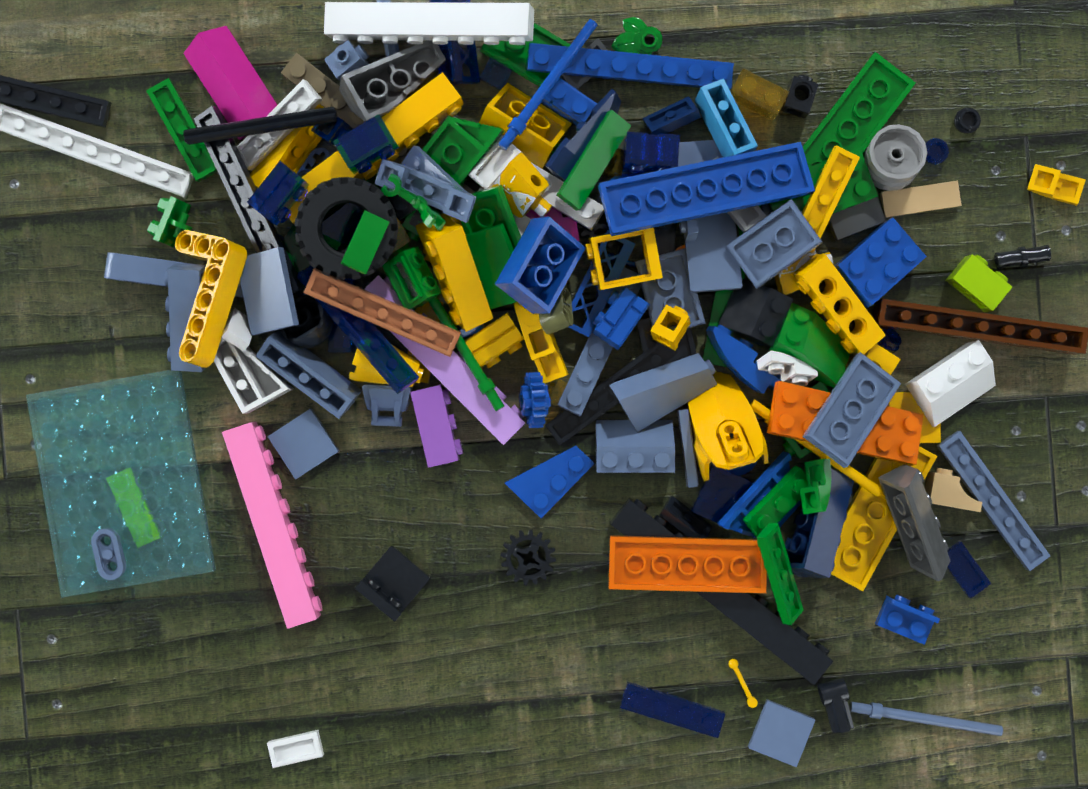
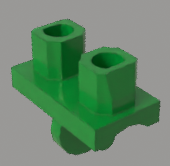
M170 196V199L160 198L157 208L158 211L163 213L160 222L155 220L150 222L147 229L148 233L154 236V240L174 248L176 238L183 230L192 231V227L186 225L190 216L188 211L191 205Z

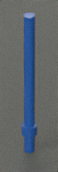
M592 19L587 21L519 116L514 117L509 123L508 131L498 143L502 149L507 150L516 136L521 135L526 129L527 121L598 26Z

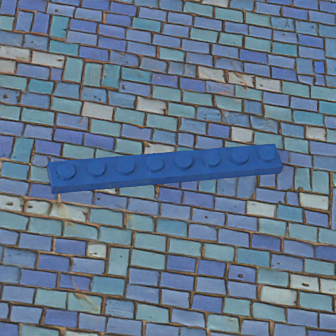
M529 43L527 71L550 73L568 47ZM581 48L565 69L563 75L698 88L724 78L729 90H731L734 63Z

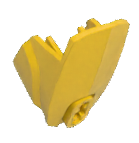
M721 372L713 374L717 385L688 402L695 439L694 453L704 481L709 480L710 462L717 468L727 470L755 463L760 457H762L764 464L769 463L766 440L751 405L732 376ZM729 433H733L734 438L730 439Z

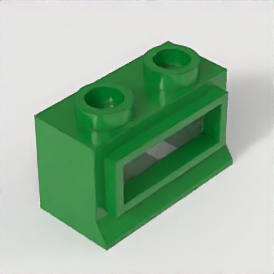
M419 247L402 251L382 266L402 306L412 310L423 306L442 293Z

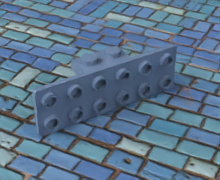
M714 140L679 142L675 144L677 167L713 160L717 156L723 158ZM725 212L679 222L680 233H684L690 292L741 289L740 265L726 247L737 238L736 224L728 213Z

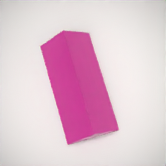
M227 26L198 33L183 53L228 123L266 117L277 106L274 98ZM246 136L237 137V138H238L239 140H241V139H243V138L246 137Z

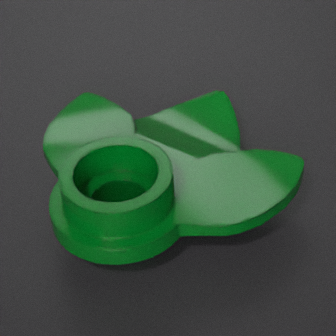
M630 17L623 20L625 32L616 37L611 48L618 52L652 55L653 52H656L661 47L663 37L657 28L647 27L642 19ZM647 35L654 36L653 44L648 45L645 43Z

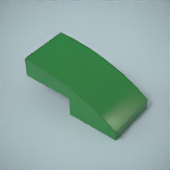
M364 210L341 264L366 275L389 221Z
M819 459L804 462L808 487L800 489L803 515L826 512L831 491L830 459Z

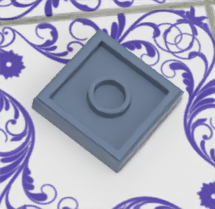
M312 408L267 436L295 479H298L339 452V449Z
M766 699L748 748L797 767L815 719Z

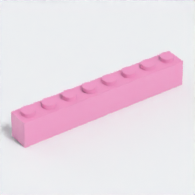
M251 422L223 431L222 434L286 627L289 629L316 620L321 615L322 604L320 598L314 595L312 589L314 586L313 576L310 571H306L304 562H306L305 552L302 547H298L296 538H298L297 528L294 523H290L288 513H290L289 504L285 498L282 499L279 490L282 489L281 480L278 474L274 475L271 466L274 464L273 456L270 450H266L263 440H266L264 429L261 425L258 426L257 422Z

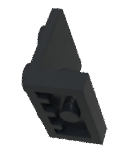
M390 546L355 589L395 622L429 581L430 577L398 549Z

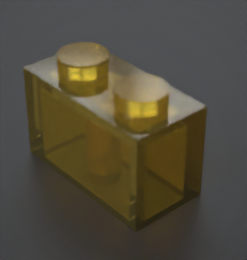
M744 68L739 73L730 91L736 103L772 121L778 115L789 91Z

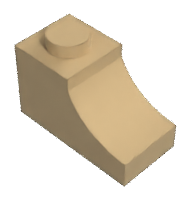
M937 468L936 472L929 471L926 478L925 491L930 496L932 504L981 512L982 502L971 498L964 492L960 485L961 477L953 476V470Z

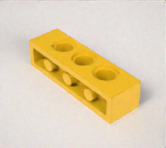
M815 254L793 273L797 279V287L804 294L810 296L813 300L811 302L812 307L819 314L825 316L828 320L826 322L827 327L833 333H838L842 339L840 343L850 354H857L859 352L865 354L886 336L827 255ZM824 280L826 286L824 291L820 292L819 285ZM839 300L840 309L835 312L834 305ZM854 320L855 328L850 332L849 325Z

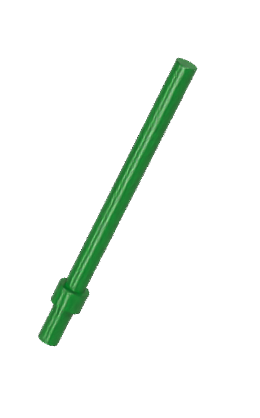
M436 296L430 300L429 304L440 322L457 330L438 297ZM460 334L455 346L479 383L477 387L482 395L487 396L497 412L505 406L495 391L496 386L491 378H487Z

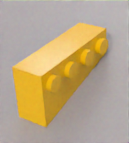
M442 213L440 216L446 223L441 231H438L434 225L428 228L423 222L415 227L442 288V296L450 307L449 316L455 326L458 325L467 332L492 320L493 316L463 227Z

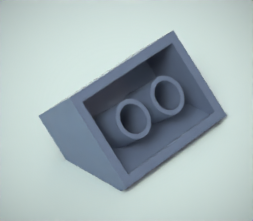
M596 420V472L675 473L673 420H657L639 432L636 431L630 420Z

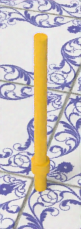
M754 399L750 404L753 411L765 419L764 422L768 424L771 410ZM796 440L821 459H830L831 465L874 496L877 497L881 493L882 488L850 465L843 468L813 444Z

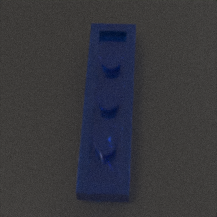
M627 682L620 703V708L715 738L719 737L726 715L724 711L631 682Z

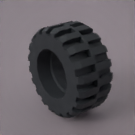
M352 177L332 178L310 190L300 204L297 218H295L296 242L299 243L300 252L303 257L307 258L309 264L314 269L321 270L322 274L328 277L333 275L341 280L359 279L366 275L342 265L341 262L345 253L332 249L325 241L322 233L324 216L337 204L352 203L360 206L367 212L389 221L388 227L366 275H370L386 263L395 248L398 235L396 213L387 196L373 184Z

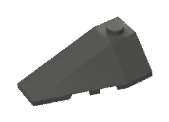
M427 40L423 44H417L341 75L339 90L351 112L363 121L368 122L392 111L444 64L446 58L438 44L432 43V40Z

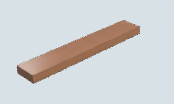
M317 268L313 269L304 293L449 357L461 332L349 282L337 279L333 275L328 277Z

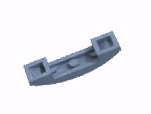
M382 159L375 181L376 185L381 187L386 185L390 189L395 188V184L388 180L390 174H395L400 178L402 188L416 196L423 197L428 205L442 210L444 214L468 223L477 198L476 196L429 174L387 159Z

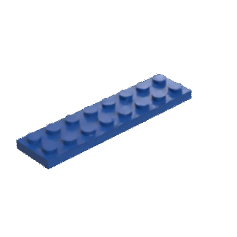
M801 142L601 182L598 185L611 236L811 195L815 191Z

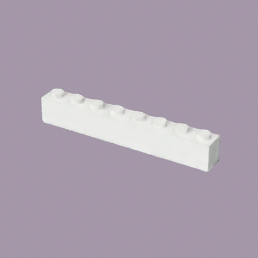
M325 2L324 34L333 39L334 43L343 44L347 40H357L358 43L372 44L373 40H382L386 44H397L398 40H407V43L423 44V40H432V43L440 45L448 44V41H458L459 44L472 45L474 41H483L487 45H498L499 41H509V44L525 45V41H533L534 8L530 3Z

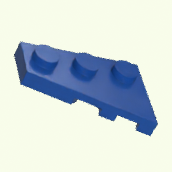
M575 445L504 483L542 518L595 463Z

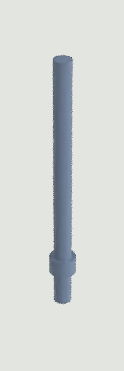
M850 702L849 705L850 712L867 714L870 718L875 719L885 717L1002 736L1003 727L1000 725L883 707L882 704L874 702L870 704Z

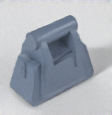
M378 383L364 384L362 386L363 398L367 409L372 411L371 426L402 427L401 415L402 412L408 409L411 398L410 392L413 391V387ZM380 411H394V416H379Z

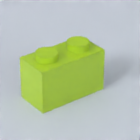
M971 254L961 260L945 281L983 312L994 311L1012 289V286L1007 283L1008 278L1005 275L991 270L984 258Z

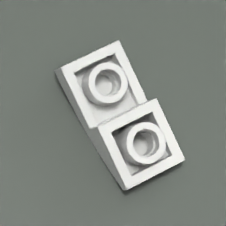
M769 351L757 360L758 370L769 371L770 374L774 375L781 374V381L806 386L808 382L818 376V372L810 365L781 352Z

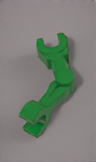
M390 174L388 180L395 184V188L390 189L383 185L381 192L388 197L398 194L421 213L422 221L428 228L434 225L438 231H441L446 221L430 209L423 197L416 196L402 188V182L397 175Z

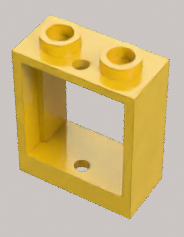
M654 228L616 236L607 234L588 238L589 244H585L588 260H593L594 270H590L593 286L597 285L598 290L663 278ZM641 235L648 274L605 282L598 243Z

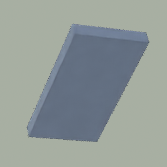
M861 352L857 353L802 437L843 468L848 467L901 383Z

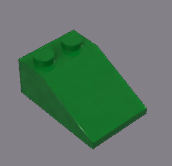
M795 303L791 304L774 345L769 349V351L793 356L810 365L818 372V376L814 379L833 388L844 374L850 353L841 345L842 339L838 333H833L827 327L826 322L815 312Z

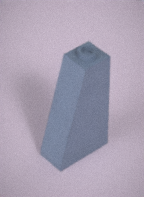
M699 353L614 382L610 387L632 425L639 432L717 385L713 377L716 370L709 359L704 361Z

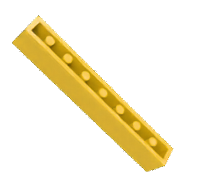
M442 72L277 195L275 200L291 222L295 224L298 208L310 190L332 178L352 177L361 180L372 178L378 172L377 169L380 167L382 159L396 160L399 152L406 147L409 149L415 146L420 140L419 137L426 132L431 133L441 125L440 122L447 116L453 117L462 109L461 106L464 105L461 96Z

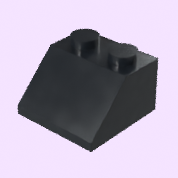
M742 279V288L732 290L717 325H722L731 332L760 346H773L793 299L764 285L756 289L751 281Z

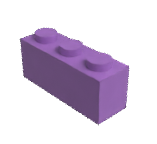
M443 385L410 392L428 468L460 460L459 455L463 454L460 439L455 440L453 430L457 429L454 414L449 415L447 405L451 404V398L448 389H443Z

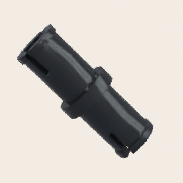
M1049 245L1027 249L1023 246L1018 247L1014 251L997 252L994 255L995 266L997 269L1016 265L1027 267L1029 263L1050 261L1051 250Z

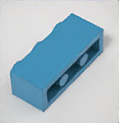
M724 78L700 87L694 102L722 157L755 151L758 145Z

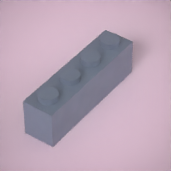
M175 263L165 272L164 282L165 286H168L169 295L165 302L166 311L169 312L166 334L167 337H170L167 359L168 362H171V370L203 372L206 369L184 362L179 357L180 345L206 265Z
M280 330L271 334L256 354L258 359L338 419L350 409L362 392L360 388L310 350L300 348L283 337Z

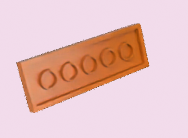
M783 381L775 382L767 433L809 442L802 436L831 393ZM887 406L857 453L906 465H917L924 414Z
M610 536L609 589L766 593L767 571L764 567V561L756 539Z

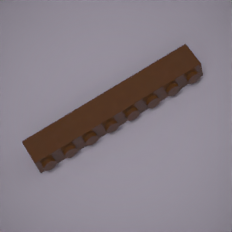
M879 299L874 303L872 316L879 327L973 341L979 340L981 342L1072 355L1086 354L1088 342V328L888 299Z

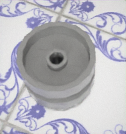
M897 124L886 126L876 133L863 156L874 186L879 189L894 191L901 190L911 184L924 166L927 157L926 143L917 131L911 127Z

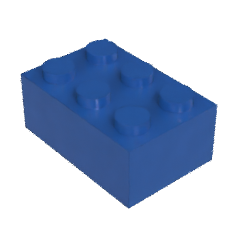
M551 217L533 218L525 229L495 285L530 313L550 314L586 247Z
M892 217L878 226L834 266L864 307L868 308L927 256Z

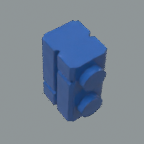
M561 78L557 80L542 101L543 104L569 122L573 121L575 126L581 121L583 123L588 122L591 118L592 109L597 105L596 102Z
M623 287L621 292L614 291L607 301L611 305L607 312L603 313L600 311L592 323L596 326L592 333L616 350H619L650 305L626 287Z

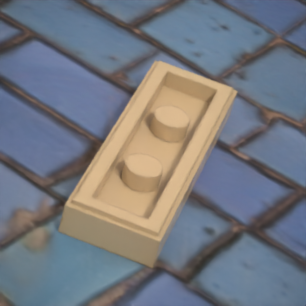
M958 180L879 193L885 218L962 206Z

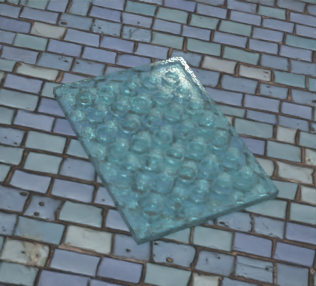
M167 370L26 395L61 598L208 573L216 570L181 371ZM103 528H112L117 531L126 561L124 574L114 580H106L99 575L91 545L93 534ZM108 536L104 538L105 544H111V539ZM111 561L110 568L116 570L117 564Z

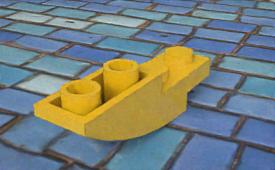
M518 302L513 303L530 357L535 361L538 372L543 376V383L569 375L554 334L548 335L545 333L540 324L539 314L530 313Z

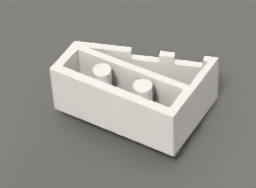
M221 337L214 363L242 414L251 413L294 389L276 371L258 359L256 353L249 346L245 351H242Z

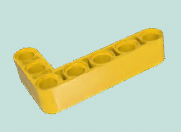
M183 230L178 234L175 241L177 251L195 259L206 261L207 264L180 345L179 357L184 362L207 368L215 359L247 259V250L245 247L222 237Z

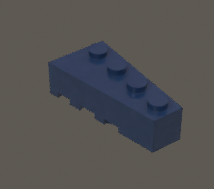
M831 469V491L826 512L803 515L802 509L795 517L793 523L797 527L792 539L787 537L785 542V548L787 549V555L794 575L816 578H830L835 566L834 560L837 548L841 542L840 536L843 524L847 518L849 499L853 493L854 481L843 473Z

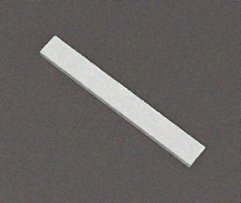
M0 103V131L187 198L194 179L191 172Z

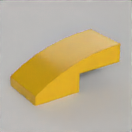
M1035 164L1027 190L1077 206L1086 179L1062 174L1061 170Z

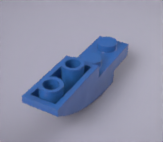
M722 325L717 327L708 326L706 332L716 353L726 367L741 382L756 393L764 394L767 388L774 391L775 382L781 381V375L776 374L774 376L768 371L758 370L757 360L753 363L758 353L752 350L753 345L742 338L739 340L730 336L732 332Z

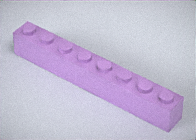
M378 275L364 289L402 306L387 276L382 279ZM390 331L503 445L525 424L522 420L524 416L521 415V411L515 405L510 408L504 402L507 397L497 386L495 391L505 407L497 412L495 411L487 396L482 395L477 387L479 383L459 351L456 353L453 350L449 357Z

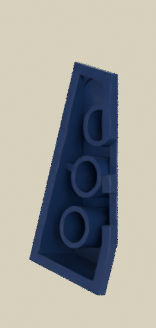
M611 89L592 109L591 118L588 122L583 123L581 121L576 126L577 133L571 140L565 138L545 165L553 176L565 182L606 113L613 110L618 114L621 100L616 91Z

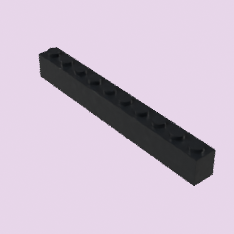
M628 498L610 521V524L625 536L686 538L679 531H676L674 534L666 528L668 523L660 516L656 515L654 518L646 512L648 507L637 498L634 502ZM697 592L813 685L817 683L832 664L833 660L828 656L830 651L819 642L815 645L807 640L810 635L799 626L793 629L790 625L782 624L778 610L775 614L767 607L770 603L757 594L754 598L749 593Z

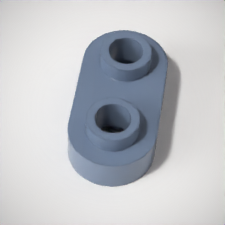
M103 528L96 531L92 536L91 545L98 573L106 580L117 579L126 570V561L120 536L112 528ZM105 536L111 539L110 545L105 544ZM111 561L117 564L116 570L110 568Z

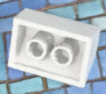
M979 340L968 342L905 385L932 427H935L996 386L993 361Z

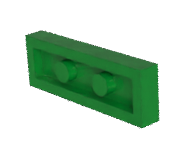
M794 466L742 519L755 537L769 523H778L801 499L800 489L808 487L806 474L802 468Z

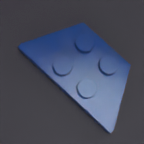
M783 451L722 517L718 525L728 530L755 537L742 519L790 471L789 461L792 460L791 455ZM800 500L778 522L779 527H781L784 524V522L793 514V512L801 505Z

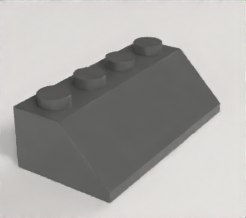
M903 464L878 477L911 568L936 581H940L943 579L950 563L947 552L949 547L940 533L939 528L941 525L931 508L932 500L925 491L922 473L916 468Z

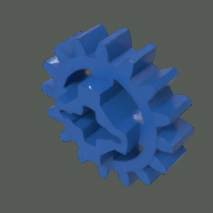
M529 372L524 377L525 384L521 386L519 394L521 415L526 417V423L529 428H543L545 417L548 415L549 407H551L548 385L543 383V376L540 372Z

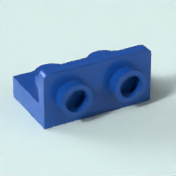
M897 594L895 598L886 595L875 624L925 645L934 622L939 623L940 618L933 615L935 610L921 604L918 608L909 605L911 600Z

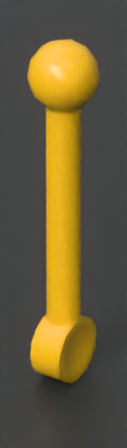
M731 659L728 665L734 670L748 698V706L754 708L758 704L757 699L752 697L738 668V661Z

